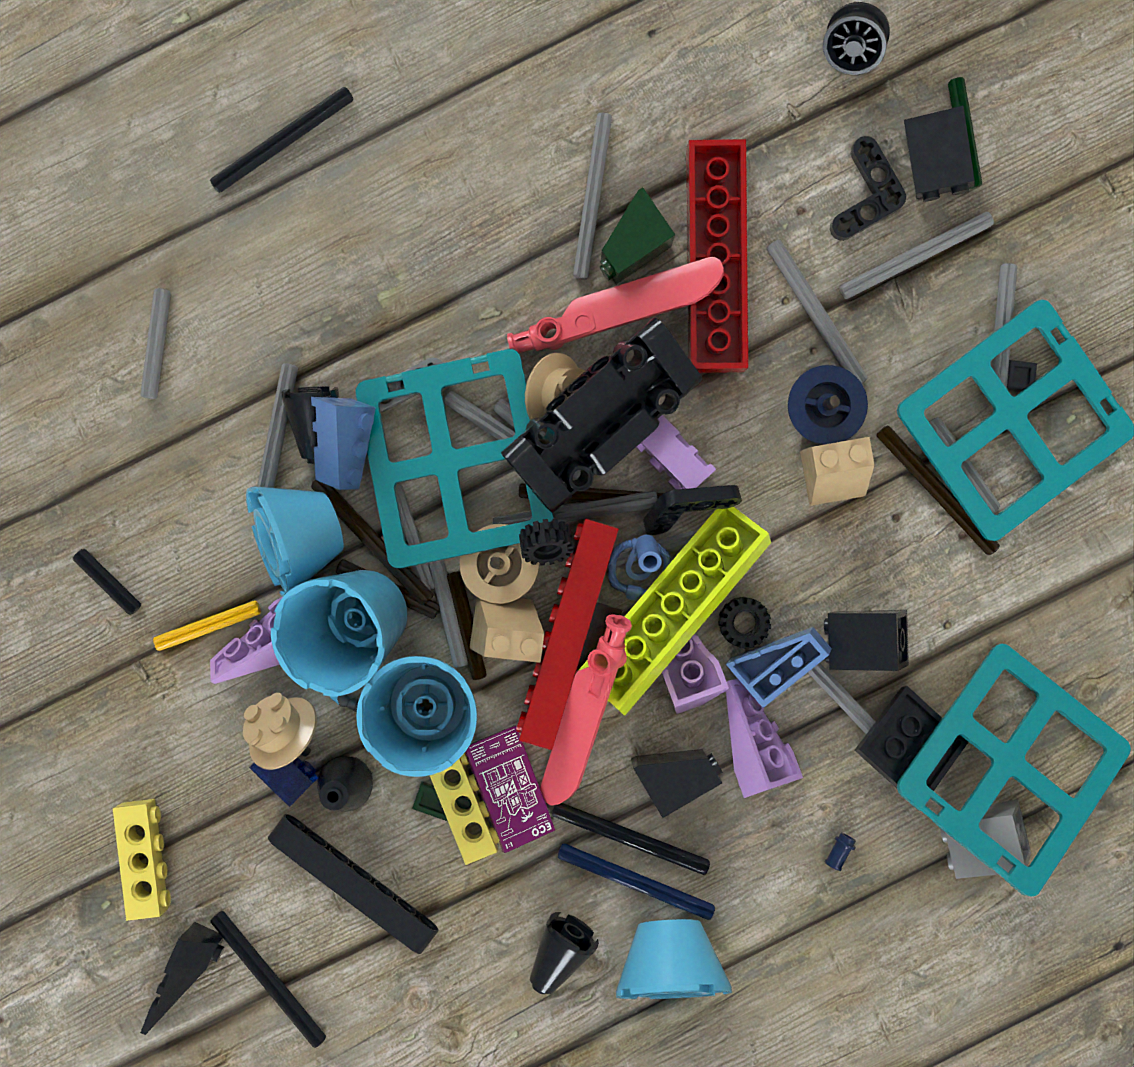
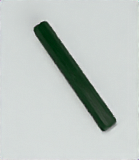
M957 77L948 82L952 108L964 106L974 174V187L969 189H975L982 185V177L965 79Z

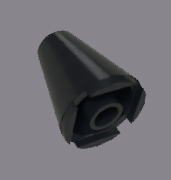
M329 386L298 388V393H290V389L282 390V400L302 459H307L308 464H315L314 447L318 446L317 432L313 431L312 422L316 421V407L312 406L311 397L338 398V387H334L332 390L329 389Z
M339 756L328 761L322 767L317 779V789L321 804L326 809L341 812L353 811L364 805L369 799L373 787L372 773L368 766L357 757Z
M555 912L550 915L546 922L530 975L533 989L540 994L554 993L598 948V939L594 941L592 938L593 930L583 921L568 914L566 918L559 917L561 912Z

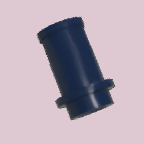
M844 833L835 836L836 843L825 860L828 866L837 871L842 870V866L850 851L856 848L854 846L856 840Z

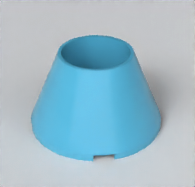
M257 486L247 488L248 513L254 512L255 525L251 526L274 586L281 585L283 591H280L282 597L295 586L309 581L343 551L344 543L341 527L333 505L324 492Z
M677 919L649 921L638 924L616 989V998L637 999V997H644L650 999L715 996V993L721 992L723 994L732 993V986L700 921Z

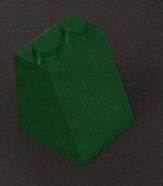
M643 187L635 194L601 252L600 270L608 281L613 279L616 285L671 248L675 238V233Z

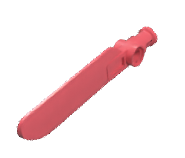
M708 257L576 298L567 307L562 317L556 319L544 317L536 325L530 326L527 331L517 334L508 333L509 348L516 350L519 355L536 349V351L547 348L557 350L567 342L689 306L708 296L719 285L724 276L723 265L716 257ZM549 330H557L556 334L553 337L546 338V334Z
M611 614L606 617L607 627L604 636L599 638L596 649L588 655L587 662L589 667L581 669L575 674L540 786L544 801L551 806L558 805L572 797L582 781L617 671L626 663L627 656L624 639L626 633L631 630L632 624L624 616Z

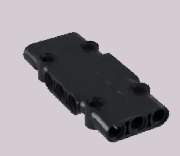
M654 317L628 341L619 342L614 347L611 356L607 355L597 360L547 405L546 413L542 417L530 420L526 426V431L506 447L501 454L543 505L553 514L576 491L587 490L592 485L595 474L603 475L610 471L653 433L659 426L658 418L663 414L668 415L675 412L679 407L680 399L685 397L703 381L702 376L667 327L658 318ZM633 350V358L631 359V361L627 362V354L629 353V351ZM665 393V400L659 405V399ZM547 427L545 437L538 439L539 431ZM580 470L581 473L578 479L572 481L573 474Z

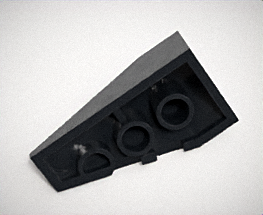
M194 922L178 938L164 970L166 975L156 991L161 996H157L153 1001L141 1029V1034L146 1035L204 973L213 961L216 963L219 961L225 947L221 945L223 937L218 932Z

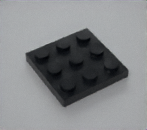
M903 686L854 751L897 789L899 779L938 726L942 717L908 686ZM961 735L955 738L926 780V784L931 790L934 791L968 744V741Z

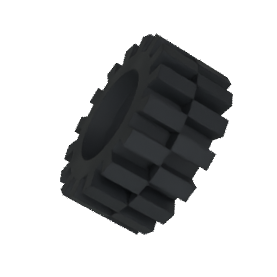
M543 519L542 523H539L537 520L533 522V526L527 524L525 529L520 531L521 554L527 563L531 561V564L536 565L539 562L540 566L549 562L552 565L555 564L554 561L556 560L558 562L564 561L563 557H570V553L574 551L570 526L562 520L559 523L558 519H552L551 522H548V519Z
M739 597L730 600L731 602L726 603L723 606L724 609L719 614L718 626H720L721 634L729 643L739 648H753L757 644L760 645L763 642L762 640L768 637V630L771 629V617L767 612V608L761 602L752 598ZM740 612H750L755 618V626L748 633H740L734 627V619Z

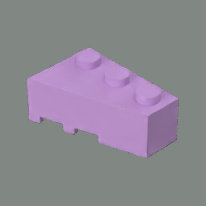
M662 415L658 418L659 426L636 448L640 452L645 450L652 457L649 462L659 473L663 470L671 478L668 483L674 490L697 488L716 469L711 464L707 465L697 454L698 450L693 445L690 446L680 435V432Z

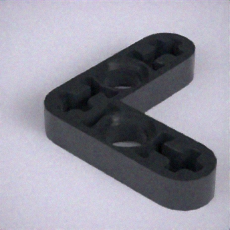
M863 136L855 141L851 148V157L872 195L838 214L830 224L831 235L840 241L847 240L892 215L906 202V193L878 143L870 136ZM861 144L864 148L869 146L871 149L868 153L871 161L874 158L878 160L873 162L868 168L865 166L869 162L865 153L860 155L858 152ZM872 169H883L886 174L885 180L882 182L874 181L871 177ZM888 182L891 183L887 190L885 188L880 192V188H883ZM888 192L891 196H898V200L895 202V204L893 202H890L889 204L886 202V199L889 196ZM863 206L872 207L875 211L874 219L865 220L861 216V208ZM853 217L855 218L856 222L847 229L848 233L837 229L840 220L844 224L852 220Z
M736 485L677 489L665 492L658 498L644 517L645 532L647 535H659L669 531L684 512L726 509L739 505L742 502L739 487Z

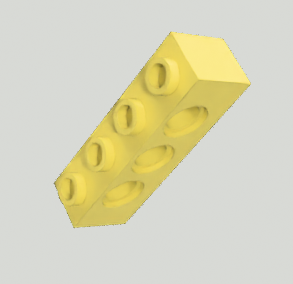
M466 753L449 768L430 775L465 865L497 853V843H499L496 831L493 827H490L487 820L489 813L484 801L479 800L476 791L479 788L474 774L469 775L466 765L469 764ZM451 769L457 770L461 775V780L457 783L449 782L446 778V772ZM460 796H467L471 800L470 808H460L456 803V799ZM471 822H476L480 824L482 831L477 835H472L467 831L466 826Z
M155 799L124 802L113 808L126 921L160 917L168 910L171 903L170 891L166 890L165 884L167 865L162 860L161 852L164 849V838L162 834H159L158 827L161 819L160 809L156 806ZM136 825L143 827L145 831L144 837L137 834ZM139 853L147 856L148 864H143L140 861ZM142 881H146L151 885L152 892H148L143 888Z

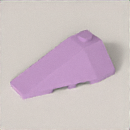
M283 597L275 600L268 607L270 612L260 621L254 619L249 624L250 629L240 639L234 638L210 660L212 683H220L280 665L272 646L271 628L274 627L276 615L274 611Z
M696 634L691 637L662 672L676 714L704 705L729 689L719 661L708 651Z
M739 679L727 681L729 689L726 691L734 772L743 797L746 798L802 779L803 776L790 745L788 743L783 744L778 736L777 731L779 728L775 721H769L763 711L764 708H762Z

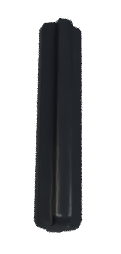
M86 549L79 550L73 556V561L127 614L131 615L139 610L141 603Z

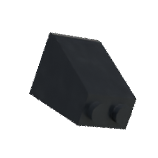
M964 106L904 120L916 200L922 198L923 202L939 199L940 194L951 192L952 195L969 192V188L974 187V174Z
M907 610L834 611L828 613V618L824 620L825 635H828V644L832 648L829 656L825 658L826 663H829V670L899 671L909 665Z
M703 749L639 755L631 758L634 771L662 818L722 784L719 775L723 773L712 753L706 756Z

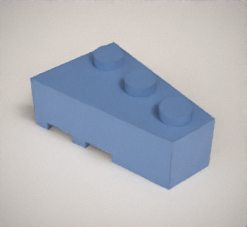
M311 397L312 406L316 407V421L312 423L313 431L317 432L318 446L314 447L315 480L339 490L359 489L376 407L351 398Z
M811 627L733 656L726 665L764 708L828 657L832 648L815 628Z

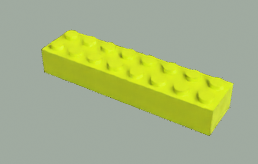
M735 507L716 509L624 616L632 624L631 630L626 633L624 639L627 659L624 666L617 671L608 698V702L624 716L768 548L771 540L767 531ZM586 661L579 670L589 667L588 662Z

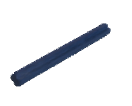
M565 843L560 846L558 851V858L560 860L706 920H711L713 917L715 906L709 902Z

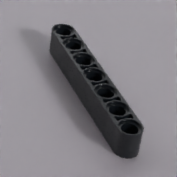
M284 814L269 834L268 840L274 847L413 952L421 954L438 933V927L429 918L295 817Z

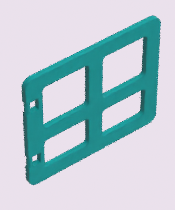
M1038 300L1032 303L901 401L897 407V415L981 535L989 541H997L1004 537L1134 436V423L1123 407L1115 400L1111 394L1112 391L1074 336H1071L1062 323L1063 320L1054 307L1047 300ZM1055 327H1057L1065 339L1060 344L1050 332ZM1033 328H1037L1058 357L1059 362L1054 368L1013 397L991 367L990 362ZM971 377L992 405L993 413L948 447L926 419L924 411L965 379ZM1072 380L1106 427V431L1066 463L1060 465L1028 420L1027 415L1032 409ZM1105 398L1113 408V411L1109 414L1106 413L1099 403ZM1009 430L1040 474L1041 481L999 514L994 515L962 470L961 465L966 459L1003 431Z
M505 349L477 357L464 358L401 372L400 374L365 380L357 385V401L376 407L367 455L387 559L391 566L401 569L520 544V531L525 529L527 524L533 526L534 521L538 520L539 523H542L543 519H548V522L554 519L553 514L526 484L532 518L529 521L477 532H471L468 526L458 475L459 471L465 468L506 460L501 452L526 431V426L530 421L525 405L527 384L522 360L516 350ZM488 361L490 370L474 373L472 365ZM498 375L504 376L515 428L514 436L459 449L453 448L442 390L448 386ZM403 380L405 389L389 392L388 383ZM419 393L422 395L432 452L427 456L392 463L389 458L380 403L384 400ZM435 475L439 481L449 534L444 539L409 546L405 541L395 487L400 482Z
M998 644L990 650L899 779L897 790L905 800L928 816L938 827L986 866L1003 877L1024 896L1033 897L1040 893L1130 755L1131 747L1124 737L1009 645ZM1003 670L1008 671L1036 694L1035 702L1006 743L998 739L973 717L974 711ZM1055 711L1063 715L1103 748L1102 756L1074 798L1070 797L1025 759L1026 753ZM961 735L991 760V766L961 810L958 811L927 786L926 780L955 738ZM1010 777L1017 780L1059 815L1058 823L1028 867L979 827L981 819ZM929 799H932L942 807L938 815L926 806ZM1001 856L1013 865L1009 873L997 864Z

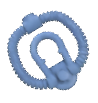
M642 535L638 539L633 538L632 540L619 543L610 556L608 563L609 583L617 591L625 593L626 597L630 600L642 597L647 590L630 584L624 585L617 580L616 562L623 550L632 547L625 570L627 575L634 580L647 579L652 572L658 570L662 562L661 556L664 561L662 572L672 561L669 552L664 547H661V544L657 543L656 539L651 535ZM635 556H637L640 568L645 571L642 574H636L631 570L632 563L636 560Z

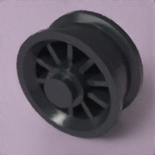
M853 2L840 7L830 18L823 39V52L828 63L837 71L848 75H860L876 68L884 58L890 37V25L887 17L879 8L865 2Z

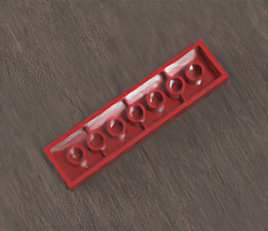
M746 139L689 140L686 148L687 264L708 257H716L723 265L724 276L719 285L708 296L688 306V358L699 373L745 372L748 369Z
M585 519L584 524L578 523L573 539L578 540L576 551L570 553V557L567 558L565 567L570 568L568 578H561L557 594L562 595L559 605H553L549 622L554 624L552 631H546L542 647V650H545L544 658H541L540 663L536 662L532 677H536L537 681L535 685H529L524 704L529 705L527 712H521L516 732L521 733L519 741L548 750L553 749L619 530L618 528Z

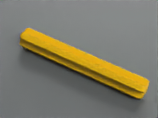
M251 601L153 638V643L156 650L161 651L260 615L261 609L257 601Z

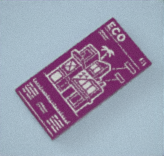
M516 725L471 743L465 752L503 853H507L555 831L523 742L519 741L520 734L516 732Z

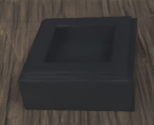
M1009 360L1007 389L1023 391L1034 383L1037 363Z

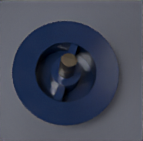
M822 365L806 371L795 381L788 396V414L794 428L804 438L817 444L825 445L848 440L858 432L867 415L868 400L862 383L853 373L839 366Z

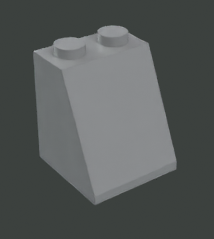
M1010 800L991 805L979 823L980 829L1021 863L1028 866L1031 850L1019 800ZM940 828L942 840L948 843L950 851L947 853L948 866L950 870L954 869L956 879L998 874ZM1002 856L997 862L1008 873L1013 867Z

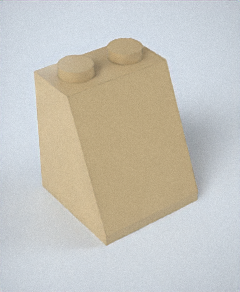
M870 437L814 446L800 451L810 506L866 496L875 466Z
M476 597L470 649L484 657L540 663L544 631L533 600L519 598L509 603L496 604Z

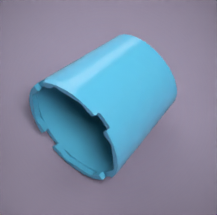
M359 570L309 580L292 588L278 603L274 611L276 615L274 627L271 628V641L279 664L298 685L305 689L310 688L321 692L325 696L346 695L360 689L372 679L400 639L407 624L406 602L396 584L388 577L375 571Z
M408 656L386 664L366 683L358 701L357 728L364 747L383 767L405 776H429L449 768L466 752L476 730L477 707L468 683L453 667L431 657ZM425 699H428L429 703L433 704L429 711H425V706L421 707L420 705Z

